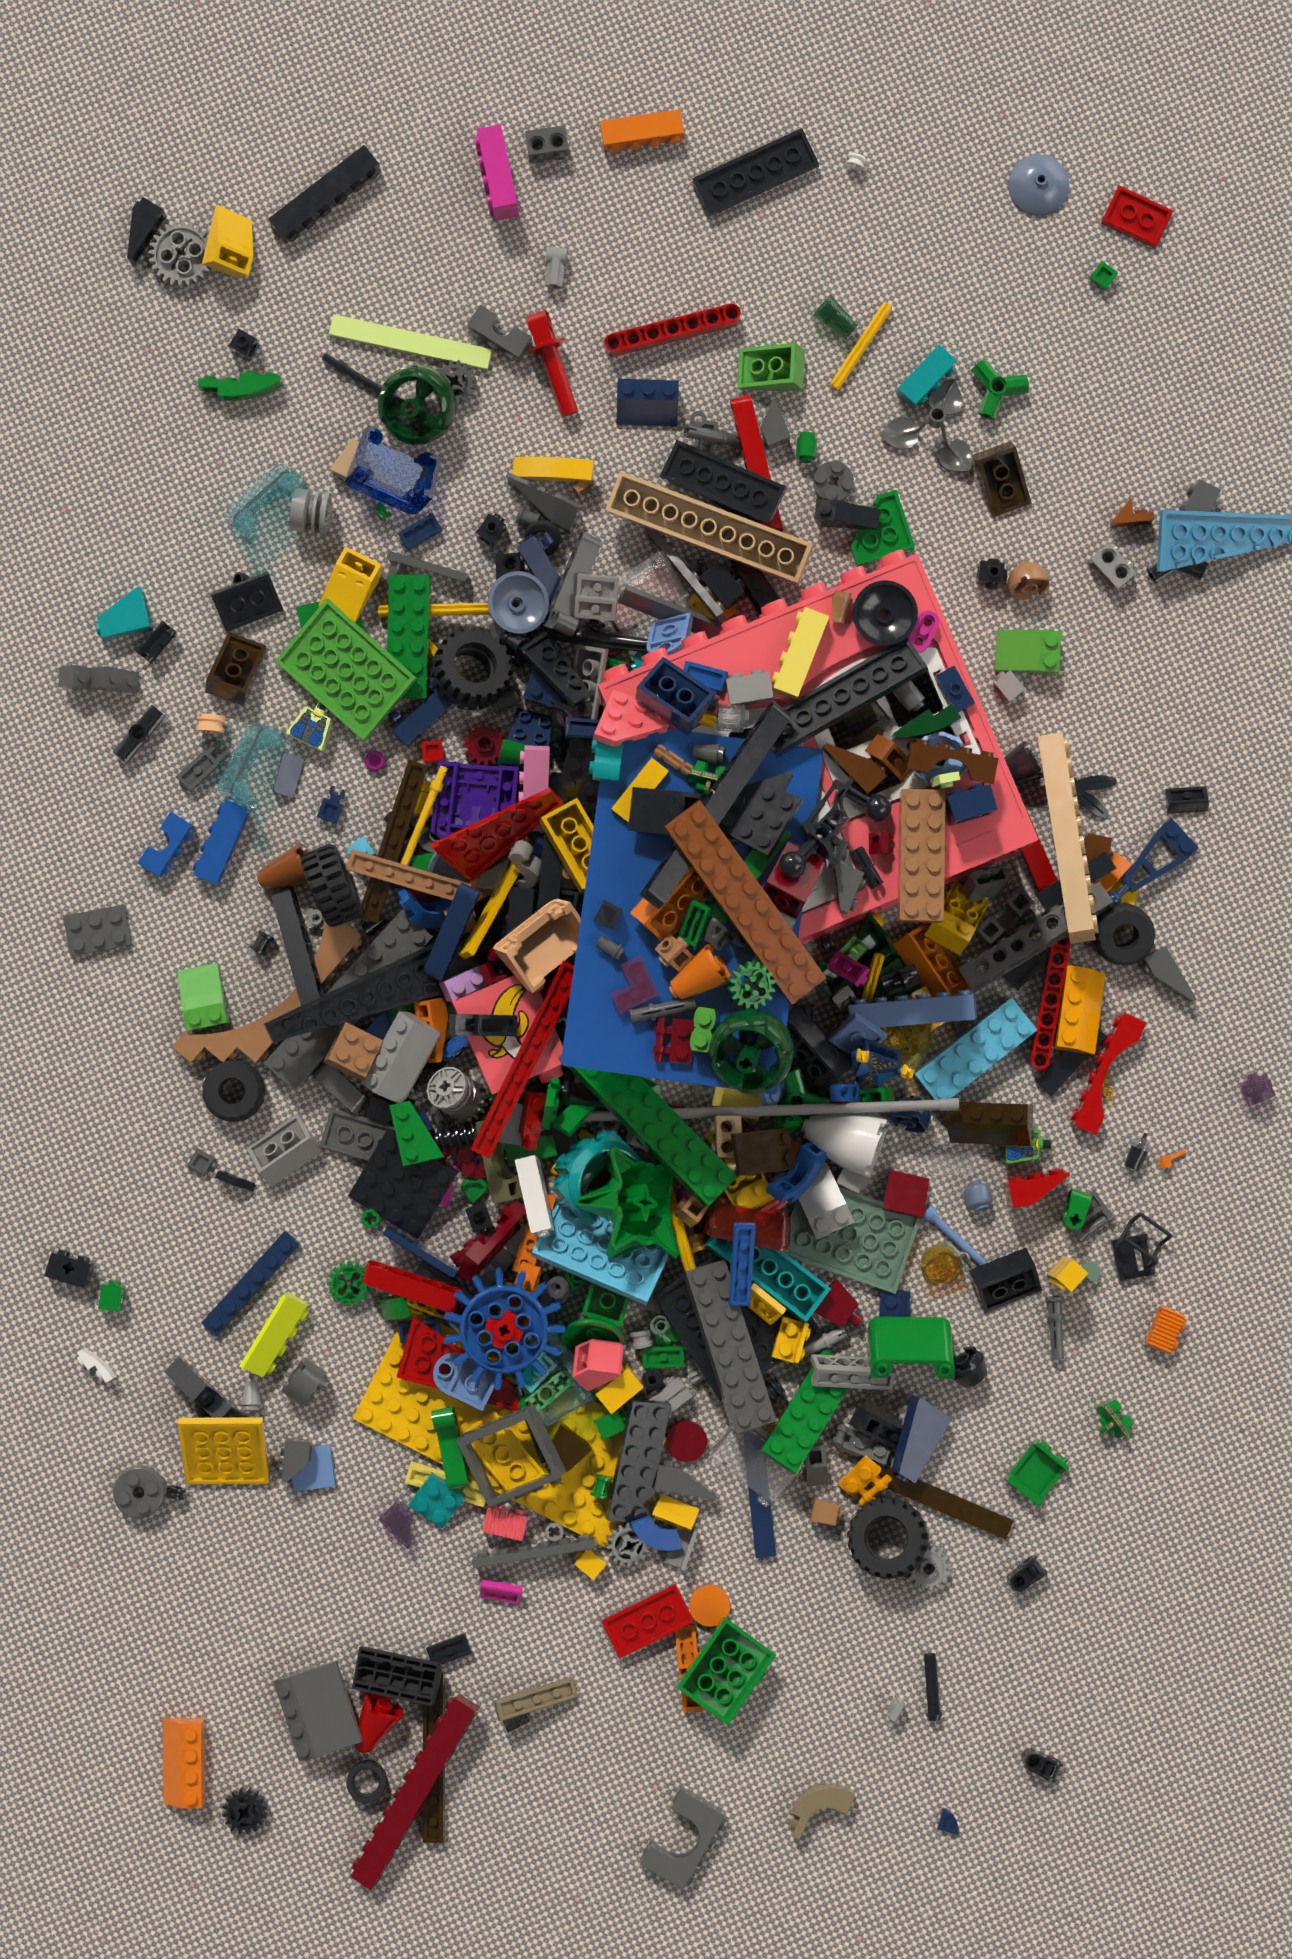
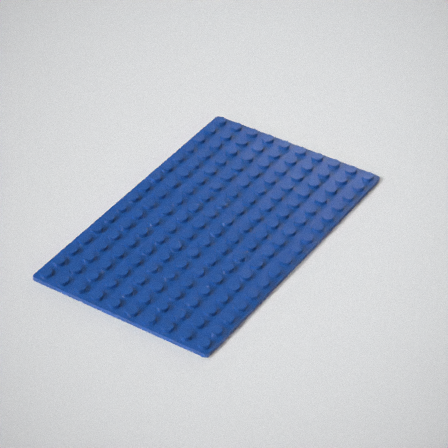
M668 729L667 732L661 734L658 732L651 733L648 737L636 741L626 740L623 747L619 783L600 781L561 1064L563 1066L728 1088L715 1075L709 1053L692 1050L691 1064L670 1063V1054L663 1053V1062L654 1061L655 1052H652L656 1040L654 1026H657V1018L654 1021L651 1019L634 1023L631 1021L630 1009L646 1007L650 1003L656 1005L680 999L679 997L675 998L669 989L671 986L670 981L679 972L672 965L669 967L665 966L658 959L661 955L655 950L661 941L630 914L643 899L640 896L643 888L673 846L674 841L670 836L628 831V822L612 811L611 808L651 758L669 771L656 789L696 794L704 793V791L696 790V785L688 783L690 775H683L680 773L681 770H676L664 762L663 758L660 759L654 755V750L659 744L666 747L668 752H673L682 758L685 763L688 762L693 767H695L697 761L706 762L693 757L695 744H721L722 747H726L724 763L714 765L706 762L708 764L707 772L715 774L717 766L726 767L745 739L690 732L689 735H686L681 730ZM796 746L776 758L770 748L746 783V785L791 772L794 777L785 791L801 798L803 801L786 829L792 835L757 880L762 888L767 882L787 842L797 844L800 847L805 843V837L800 827L817 805L823 761V751L820 749ZM743 843L733 846L743 861L753 850ZM708 900L705 902L707 906L712 904ZM705 910L702 911V914H701L700 918H701V917L703 916V914L705 913ZM802 910L796 918V922L792 928L793 932L798 938ZM695 915L689 921L684 935L685 938L688 936ZM728 918L723 925L731 933L734 925ZM696 927V930H695V932H694L692 941H694V939H695V937H696V934H697V931H698V929H699V928H697V927ZM703 933L697 948L690 945L686 948L694 957L708 945L705 941V933ZM602 935L617 945L621 944L622 948L625 949L619 960H612V956L595 947ZM740 935L741 942L747 944ZM731 938L720 952L716 950L713 954L722 958L731 974L729 978H734L731 971L738 972L737 965L741 964L745 967L746 961L752 962L755 955L732 945L733 939ZM742 975L741 978H740V981H741V982L743 981V979H744V977H745L744 975ZM730 982L694 995L696 1010L698 1007L717 1010L719 1014L718 1025L730 1014L740 1011L731 1007L734 999L730 996L734 992L727 990V987L732 986V983ZM774 983L771 984V987L775 989V992L769 993L772 999H765V1006L758 1003V1008L755 1010L758 1013L768 1012L776 1016L787 1027L790 1004ZM696 1010L662 1016L660 1018H666L665 1027H672V1019L694 1020ZM736 1031L733 1033L732 1036L736 1037L739 1040V1031ZM665 1034L664 1046L670 1047L671 1034ZM775 1046L761 1051L758 1062L765 1071H769L770 1067L777 1061L774 1051ZM739 1054L728 1055L729 1059L736 1065ZM779 1084L764 1093L775 1095L778 1092Z

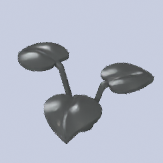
M955 379L942 383L936 392H931L928 399L931 409L929 417L925 419L918 429L915 430V423L911 419L898 417L893 419L881 432L882 438L890 446L906 450L917 444L918 438L916 433H919L927 424L935 429L941 428L946 446L939 453V462L942 467L952 472H968L972 468L973 457L969 446L960 439L953 440L949 445L945 431V416L956 414L960 411L963 404L962 394Z

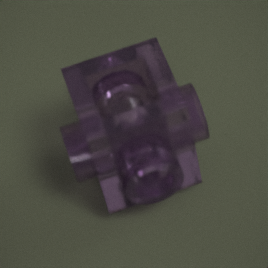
M1257 1072L1246 1076L1247 1080L1239 1083L1248 1106L1267 1101L1276 1096L1267 1073L1258 1075Z

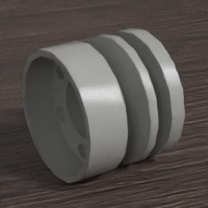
M295 488L290 508V530L305 532L308 524H310L312 534H316L319 527L320 535L326 536L333 515L332 494L325 492L322 499L321 491H317L314 499H311L309 489Z
M444 1067L438 1070L431 1077L427 1086L429 1101L454 1119H464L471 1116L481 1102L482 1094L479 1085L455 1067Z

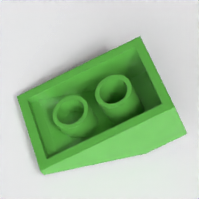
M797 343L740 348L737 388L782 392L803 390L805 350Z
M997 630L994 671L1008 672L1011 670L1012 673L1056 676L1059 672L1062 631Z
M218 963L177 971L186 1031L192 1032L231 1023Z

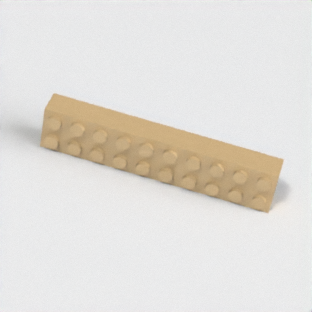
M621 471L605 509L611 515L796 585L800 584L814 548L812 543Z
M1063 732L1038 736L1070 943L1096 940L1095 933H1099L1096 915H1092V913H1096L1093 895H1088L1092 893L1090 875L1085 876V874H1089L1087 856H1082L1086 854L1084 837L1079 836L1083 835L1081 818L1077 816L1080 815L1072 762L1071 758H1069L1071 756L1068 738L1063 739Z

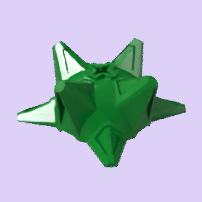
M613 1145L609 1149L610 1156L605 1160L606 1169L611 1177L610 1182L600 1189L576 1198V1206L608 1220L613 1228L606 1249V1255L609 1258L613 1259L655 1243L676 1259L680 1251L671 1225L672 1215L670 1213V1200L672 1198L670 1190L674 1176L661 1163L654 1165L643 1161H632Z

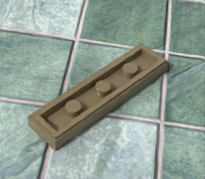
M568 1677L493 1700L498 1721L501 1722L578 1697L573 1677Z

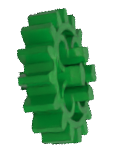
M746 961L745 967L738 964L739 971L732 970L731 973L734 975V978H728L732 986L727 987V990L734 992L730 997L737 999L736 1004L739 1006L743 1004L746 1009H749L750 1005L752 1008L757 1009L758 1003L765 1006L764 1000H771L772 997L769 993L775 992L771 984L776 983V980L770 979L773 972H765L767 966H760V962L757 961L753 963V966L750 961ZM758 972L761 974L760 979H756L755 976ZM744 975L746 980L752 981L753 985L762 988L763 993L759 995L758 991L750 988V985L741 982V976ZM747 991L748 996L743 998V992Z
M351 1261L347 1262V1266L341 1262L339 1263L340 1269L334 1267L333 1271L335 1274L328 1275L332 1279V1281L327 1283L328 1286H332L328 1293L335 1294L333 1300L341 1299L340 1305H343L345 1301H347L348 1306L352 1305V1301H355L358 1305L360 1304L359 1298L365 1300L367 1297L364 1293L371 1292L367 1288L368 1285L362 1282L366 1267L360 1269L359 1262H356L354 1266H352ZM341 1272L345 1273L347 1280L352 1279L355 1272L360 1274V1279L353 1282L354 1287L360 1288V1294H355L353 1287L347 1288L344 1295L339 1293V1288L347 1284L345 1280L339 1278Z

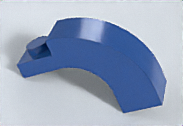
M405 887L398 891L401 898L399 902L411 922L425 928L442 927L446 917L444 910L450 907L451 900L441 898L435 902H422L415 898Z
M812 1142L801 1146L794 1163V1170H789L781 1179L769 1184L766 1192L777 1201L784 1202L787 1200L790 1203L794 1202L804 1194L818 1176L827 1158L826 1152L819 1149Z

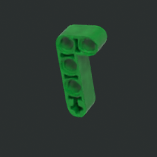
M450 1406L432 1410V1422L437 1432L448 1490L469 1487L465 1458L456 1441L460 1436L455 1408Z

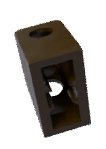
M563 1422L559 1425L552 1438V1442L566 1472L571 1470L593 1448ZM546 1464L544 1469L548 1473H552L548 1464Z

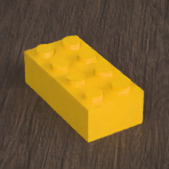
M578 798L541 817L539 823L579 893L582 894L585 892L594 826Z

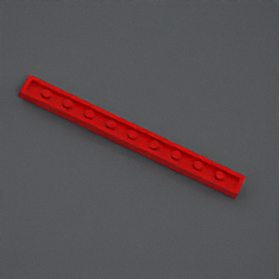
M564 960L562 961L470 1150L490 1159L570 996L574 965Z

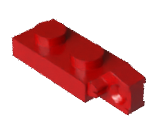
M542 1091L525 1092L519 1132L521 1133V1138H523L522 1147L527 1150H536L537 1139H539L541 1134L547 1095Z

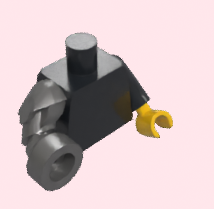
M556 1269L541 1273L539 1285L545 1282L547 1287L545 1292L537 1299L543 1307L554 1302L564 1303L568 1299L570 1291L568 1282L563 1277L557 1276ZM557 1312L547 1314L548 1321L558 1317Z

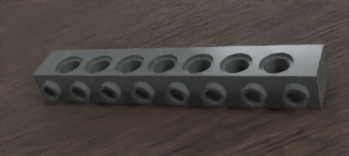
M1100 882L1097 884L1091 883L1092 893L1088 894L1093 895L1096 913H1092V915H1096V918L1114 907L1112 899ZM1064 904L1061 906L1055 905L1048 911V914L1043 917L1041 915L1037 916L1031 921L1030 925L1025 928L1024 926L1019 927L1009 938H1001L991 949H983L978 953V957L973 960L967 959L961 963V967L958 968L959 973L971 992H977L1068 936ZM1050 922L1058 923L1055 929L1047 927ZM1032 933L1040 934L1037 940L1029 938ZM1016 943L1023 945L1019 951H1014L1012 946ZM998 954L1005 956L1001 962L995 961L994 958ZM980 965L987 966L985 972L980 973L976 971Z

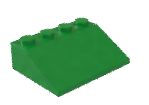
M723 1617L675 1687L726 1725H729L776 1657V1654L726 1617Z

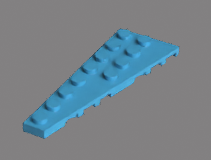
M1160 510L1157 571L1181 568L1292 542V515Z

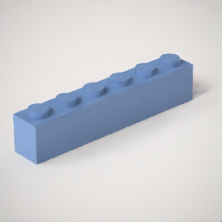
M958 990L955 995H949L948 991L937 992L936 996L928 997V993L915 994L916 998L907 999V995L895 996V1000H887V997L874 998V1002H866V999H855L854 1003L849 1005L850 1016L856 1012L879 1028L975 1020L977 1018L975 993H970L969 990Z

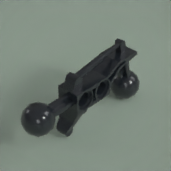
M852 778L846 784L835 779L826 795L819 801L807 820L803 821L800 827L805 837V843L798 851H789L781 856L779 860L780 872L789 879H796L802 876L806 870V860L815 851L825 859L828 869L834 870L838 864L837 850L841 844V840L837 835L845 828L849 817L843 811L844 797L864 807L866 816L874 822L884 821L890 816L892 811L890 801L882 795L870 797L851 786L854 781ZM834 789H837L838 792L831 803L830 811L814 826L812 824L824 807L825 802ZM830 820L836 821L838 824H833ZM817 834L822 835L824 839L817 837Z

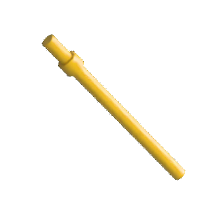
M440 765L435 780H432L429 788L431 790L400 864L408 866L438 792H441L444 784L442 782L448 770L444 766Z

